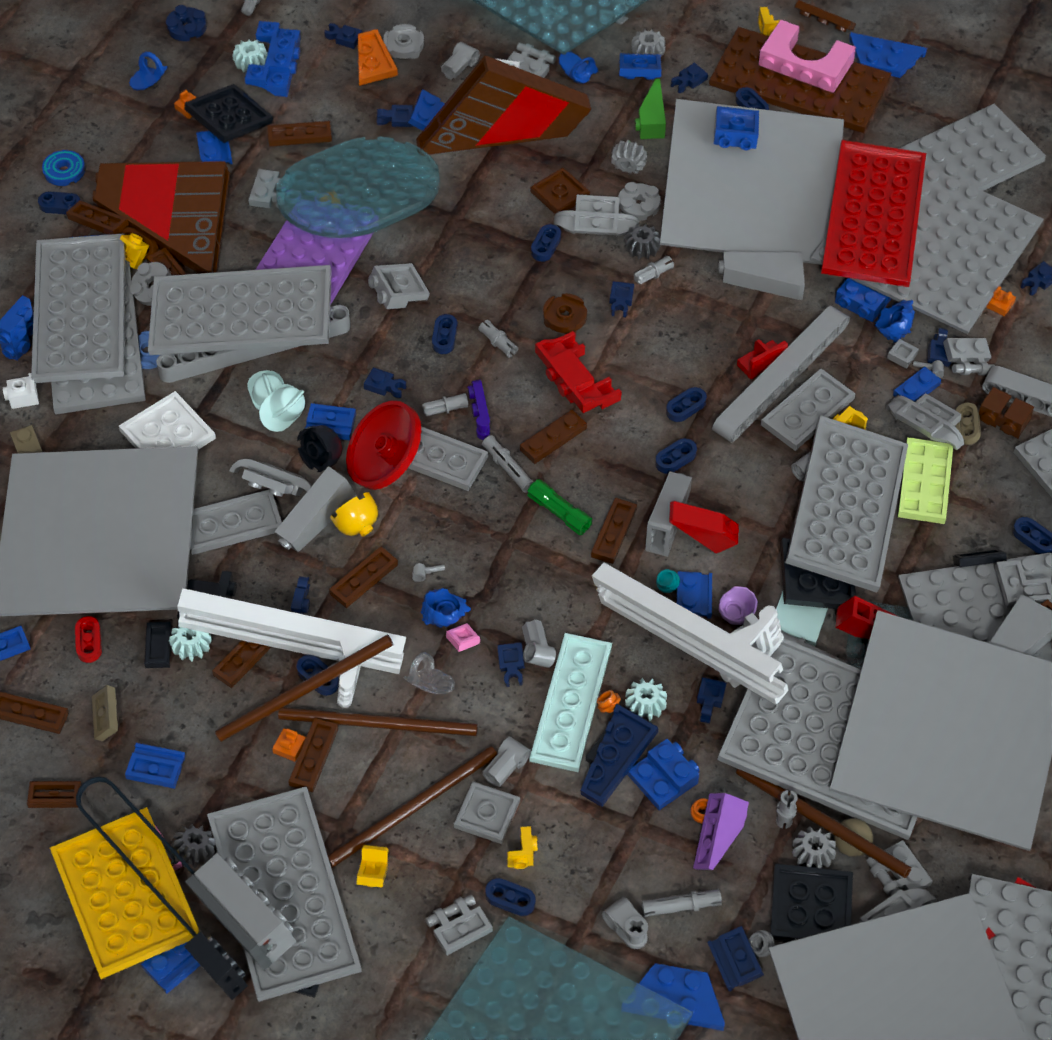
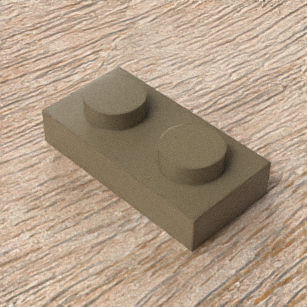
M32 425L10 432L17 454L42 453Z
M106 685L92 696L94 739L102 742L118 731L115 687Z

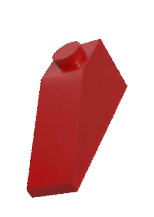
M677 501L670 502L669 522L714 553H720L738 544L739 524L726 515Z
M853 596L838 607L835 628L854 637L870 639L877 611L895 614L857 596Z

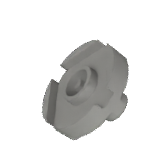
M399 24L394 26L393 30L389 33L387 31L384 34L383 41L392 59H416L424 48V35L421 31H417L413 25Z
M628 182L618 195L620 197L619 210L621 209L623 214L637 217L639 221L647 220V217L652 214L655 216L660 209L661 199L658 194V188L655 186ZM636 200H641L642 202H640V204H637Z
M151 262L142 263L138 266L137 272L131 281L130 292L140 303L152 306L153 285L149 288V284L154 280V277L171 276V271L164 264Z

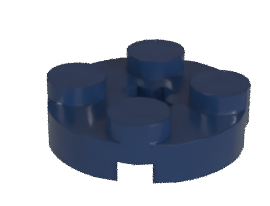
M184 5L176 6L175 10L166 18V27L169 35L179 41H190V38L196 36V39L201 37L207 29L204 11Z

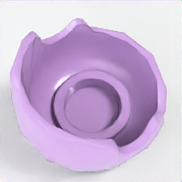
M734 586L721 597L719 612L722 618L731 625H742L747 615L755 614L758 601L755 594L747 587Z

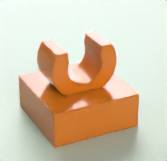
M185 90L179 95L180 99L174 102V106L177 111L190 119L192 116L184 110L185 102L197 97Z
M998 286L986 308L1005 316L1015 303L1016 297L1012 295V292L1009 291L1007 293Z
M283 728L272 748L273 753L296 762L306 737L297 734L296 731Z

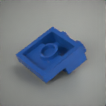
M620 53L619 76L626 79L644 77L649 80L661 77V54Z
M717 106L714 144L720 145L722 148L733 146L741 147L743 150L756 149L759 135V111Z
M847 278L836 292L835 303L842 308L854 312L861 318L873 322L892 298Z
M23 295L0 319V345L2 353L7 358L17 361L23 354L28 352L31 346L29 336L33 335L34 313L30 299Z
M666 739L649 750L647 757L634 765L627 775L658 810H661L698 784L700 770L695 761L692 759L687 761L685 759L683 750L677 742L671 743Z

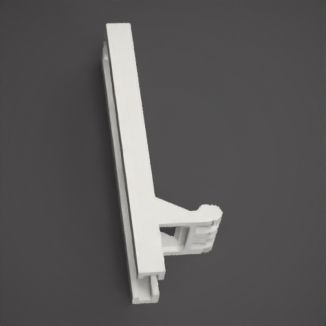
M603 563L592 575L594 584L598 587L596 590L599 592L601 604L776 705L788 692L787 684L774 677L776 672L781 673L783 671L782 663L770 657L780 646L784 638L783 633H781L780 621L777 618V609L774 606H765L759 612L760 619L756 623L729 634L606 563ZM755 641L758 649L752 647Z
M182 588L177 606L180 615L178 623L179 627L313 655L338 662L388 634L394 644L392 647L340 675L337 703L342 708H349L352 704L361 666L395 674L400 673L404 656L403 649L406 642V637Z

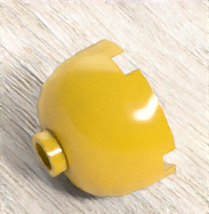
M369 492L363 493L365 498L359 500L356 496L335 511L336 517L330 516L331 521L341 533L348 536L360 534L363 537L373 530L372 525L377 521L378 509Z

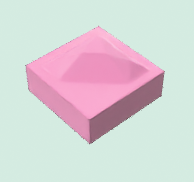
M467 623L446 631V638L458 652L480 644V637Z

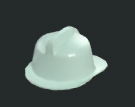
M265 370L257 372L249 378L247 383L248 391L254 406L258 410H260V405L277 387L284 384L282 377L278 373Z
M289 384L277 387L260 405L259 416L262 424L268 430L274 432L283 431L288 428L305 408L304 391Z

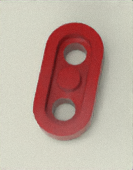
M91 616L79 619L75 625L77 656L85 663L98 660L102 653L101 628L98 620Z

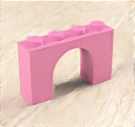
M780 20L760 50L759 65L834 93L854 61L856 47L837 40L824 58L814 61L800 59L791 52L798 41L799 26Z

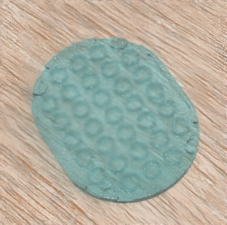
M365 137L342 142L292 165L278 181L276 201L282 215L291 224L303 231L331 238L358 237L376 232L426 208L438 193L440 177L435 161L419 147L408 142L405 144L395 142L394 138L378 137L377 140H365Z

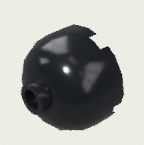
M312 425L300 431L297 437V441L300 440L301 447L298 448L299 455L305 465L311 470L315 467L318 470L317 472H322L328 466L332 467L342 455L341 439L329 426Z

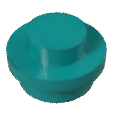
M666 569L657 576L656 585L661 592H673L680 584V577L675 571Z

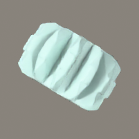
M249 39L248 42L241 41L240 45H235L233 60L237 69H242L243 73L247 71L248 64L265 65L267 52L263 43H259L258 40L252 42Z
M179 624L178 628H172V636H170L169 642L172 646V652L175 655H179L181 660L189 657V660L193 661L195 656L202 659L203 652H209V644L212 642L209 633L179 627Z
M642 678L640 684L633 682L631 689H627L625 706L630 708L632 713L638 714L641 718L643 716L647 717L651 721L653 715L659 718L662 710L666 709L667 693L662 691L663 687L661 684L654 685L653 678L649 683H646Z

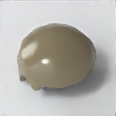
M851 818L840 823L873 843L872 830L865 821ZM834 835L836 847L842 854L849 857L865 855Z

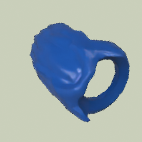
M143 52L139 57L140 70L130 79V87L133 90L140 91L153 86L161 79L168 66H163L155 54ZM144 57L151 58L156 64V69L148 67L147 59Z
M561 52L559 64L574 82L584 84L589 81L592 74L598 72L595 60L592 57L581 59L572 52Z

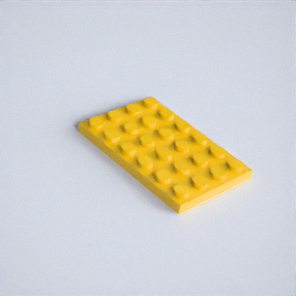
M148 808L139 810L156 829ZM135 812L101 826L100 828L194 932L198 934L200 932L162 841ZM97 829L50 847L101 979L184 944L193 938L192 934Z

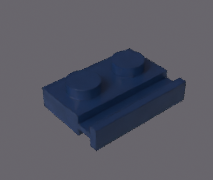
M742 926L718 936V939L707 942L729 992L739 985L743 986L764 976Z

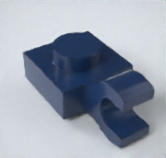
M392 105L391 110L377 109V124L385 125L392 122V127H412L413 125L408 123L412 114V105Z
M938 328V334H935L934 339H931L929 342L928 363L940 360L945 367H949L952 363L948 362L943 344L947 339V329Z
M702 678L697 697V703L703 704L700 722L710 724L713 707L721 708L727 685L726 682Z

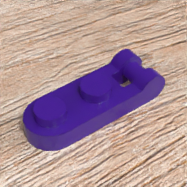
M474 380L468 386L469 399L474 400L471 407L473 417H477L476 435L479 439L484 440L490 436V418L481 380Z

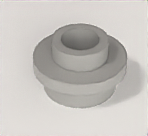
M759 930L752 934L749 939L756 956L767 957L770 955L768 949L774 946V939L768 931Z

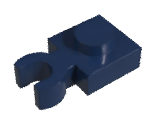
M334 23L329 24V31H324L326 39H336V44L355 49L358 44V34L363 33L362 30L347 25L338 28Z
M693 63L681 70L679 76L672 78L671 87L679 85L678 93H683L687 86L693 89L708 80V73L696 63Z
M1043 261L1029 272L1027 278L1023 279L1021 289H1024L1026 286L1032 287L1029 295L1032 296L1037 293L1038 287L1043 290L1052 285V267Z
M612 282L610 304H612L611 316H615V312L621 310L623 311V317H627L628 306H632L634 284Z
M374 367L364 382L365 390L383 396L388 391L396 398L402 397V391L397 388H407L405 380H394V374Z
M299 576L291 605V612L303 615L309 612L310 599H306L310 584H308L309 577Z
M522 642L497 645L500 671H507L504 675L506 687H510L509 680L512 677L518 678L519 686L523 685L522 674L518 671V669H525Z

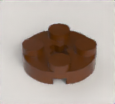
M568 293L562 294V297H550L543 307L544 325L559 333L568 334L572 331L576 333L577 330L584 326L587 320V308L584 306V301L580 297ZM568 311L569 315H561V313Z

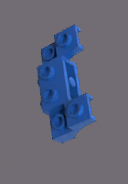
M259 21L256 40L270 43L265 65L248 64L245 83L246 85L261 87L275 96L287 97L292 75L296 74L297 71L296 59L299 60L300 30L280 29L278 22Z

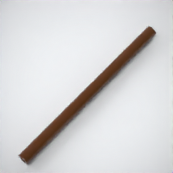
M388 634L221 727L215 731L217 738L221 742L392 647L394 645L392 639Z
M283 707L278 712L279 720L313 722L314 718L338 725L477 736L478 724L297 708Z
M490 746L328 855L331 867L334 868L362 849L363 845H368L492 761L497 756L496 750Z
M740 769L736 771L738 776L781 801L780 797L786 791L785 789ZM797 797L796 806L798 813L901 877L907 878L912 868Z

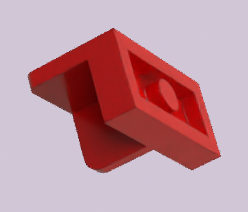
M758 339L755 341L752 352L737 359V366L751 380L760 375L788 347V343L783 341L776 344L774 340H771L764 344Z

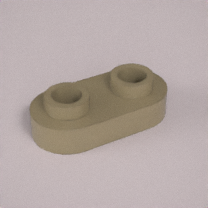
M963 403L955 410L961 413V421L956 424V428L961 433L964 444L971 445L976 443L981 436L980 416L975 404Z

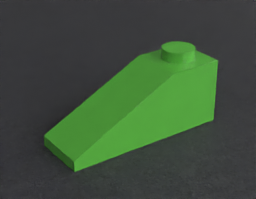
M655 79L639 109V118H635V131H639L640 139L665 138L666 120L660 79Z

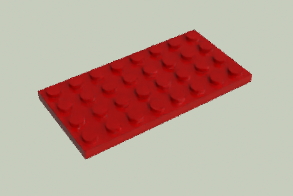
M846 140L841 141L821 270L822 274L903 287L910 286L926 153Z

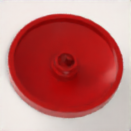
M387 401L373 408L360 421L352 434L346 455L347 470L355 483L366 489H381L395 482L408 469L417 453L421 440V421L417 412L412 407L401 401Z

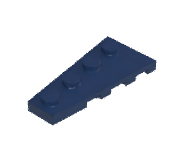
M616 704L612 719L607 725L605 736L597 749V755L594 762L591 763L581 787V795L603 807L659 732L658 727Z

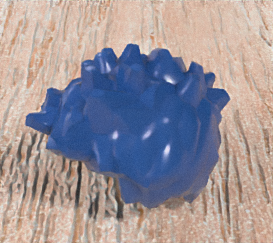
M903 299L891 308H884L880 311V317L875 322V327L887 340H893L896 343L899 339L904 338L907 333H911L910 328L912 327L915 314L912 307L913 300L905 301Z
M440 588L433 591L429 590L424 595L420 613L423 615L422 621H425V625L435 624L437 627L442 628L443 626L448 627L456 623L471 608L465 604L466 599L450 594L448 589Z

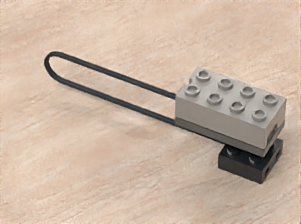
M105 777L90 778L78 789L76 805L79 810L192 934L193 938L184 947L231 1000L248 987L247 983L242 979L246 974L212 935L207 939L201 931L198 934L194 932L83 809L81 797L88 786L93 783L104 782L117 792L192 874L185 881L186 884L264 971L273 964L272 961L275 962L297 942L291 934L294 929L287 922L286 918L277 908L275 909L270 904V901L261 891L254 887L249 878L238 870V867L229 857L224 860L216 853L195 872L112 781Z

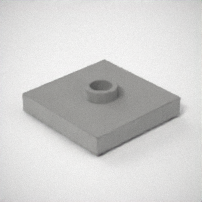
M472 781L454 822V828L502 844L520 803V797Z

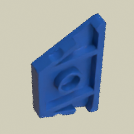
M852 32L849 37V42L856 47L855 57L858 59L857 63L890 72L893 77L900 78L906 73V70L911 69L916 64V60L926 56L927 48Z
M655 963L622 1004L621 1012L724 1031L725 1022L710 978L706 972Z

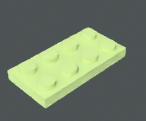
M907 437L908 449L902 475L898 517L945 524L953 446L948 443Z

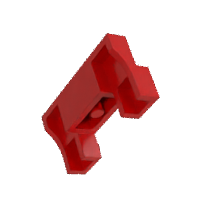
M574 331L559 338L544 339L535 344V353L547 367L546 375L548 379L557 385L561 396L566 397L570 403L574 402L582 413L597 406L604 409L621 401L622 391L620 389L614 390L611 386L612 379L610 377L594 384V377L579 360V357L585 355V345L583 343L579 345L575 341L576 334Z

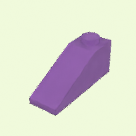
M726 793L709 794L693 866L694 869L713 870L744 827L749 802Z

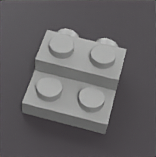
M412 263L374 266L368 278L370 288H375L377 292L378 302L384 304L386 309L406 308L408 301L427 300L430 295Z

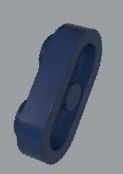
M743 87L736 92L735 101L739 107L769 110V105L755 90Z
M44 192L38 197L40 210L51 214L66 215V212L80 201V197L74 193Z
M547 224L541 227L531 246V255L535 260L547 261L552 257L561 240V230L558 226Z
M443 314L435 320L432 348L438 354H448L454 349L457 334V319L454 316Z
M692 387L670 400L666 408L667 417L671 421L682 422L703 409L707 399L705 391L701 388Z
M680 439L661 450L656 455L655 466L657 470L669 474V472H675L693 461L697 453L695 442L690 439Z
M1028 517L1016 520L1013 534L1019 541L1038 554L1052 553V533Z
M313 655L303 656L297 662V673L303 681L328 668L325 663ZM307 669H313L312 672H306ZM334 678L327 682L331 685H322L315 689V691L325 696L334 694L339 688V678Z
M501 878L493 879L486 885L485 896L491 905L519 916H526L534 911L536 898L530 889ZM497 892L503 894L501 897L494 896ZM526 902L527 905L522 907L519 906L518 903Z

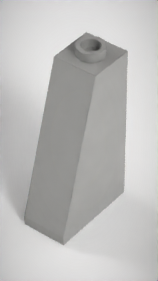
M723 252V260H719L718 273H722L723 283L803 300L805 282L802 252Z
M328 466L274 531L280 538L278 542L287 550L293 548L299 552L331 522V515L337 516L335 511L357 496L347 479Z
M669 472L647 524L645 551L666 557L669 556L678 529L669 522L670 502L687 503L691 491L692 477L682 473Z
M1021 595L989 643L1032 656L1052 640V610Z

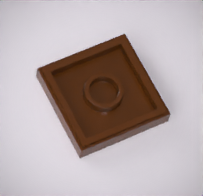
M563 167L530 187V192L554 214L560 211H567L576 206L577 195H590V191Z

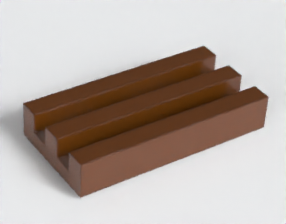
M30 781L27 799L28 808H78L76 805V795L82 785L81 781ZM35 790H74V792H59V791L34 792V791H35Z

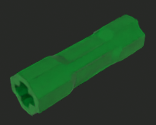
M537 479L530 485L527 490L529 498L551 511L578 535H583L589 530L593 518L581 509L575 508L555 493L554 489L541 479Z

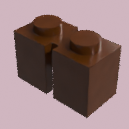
M993 387L980 406V420L995 428L999 426L1000 430L1004 433L1019 438L1031 420L1034 406L1015 398L1008 409L1006 405L1010 401L1011 395Z

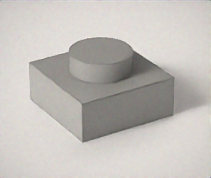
M899 339L888 352L887 359L907 369L918 355L919 349Z

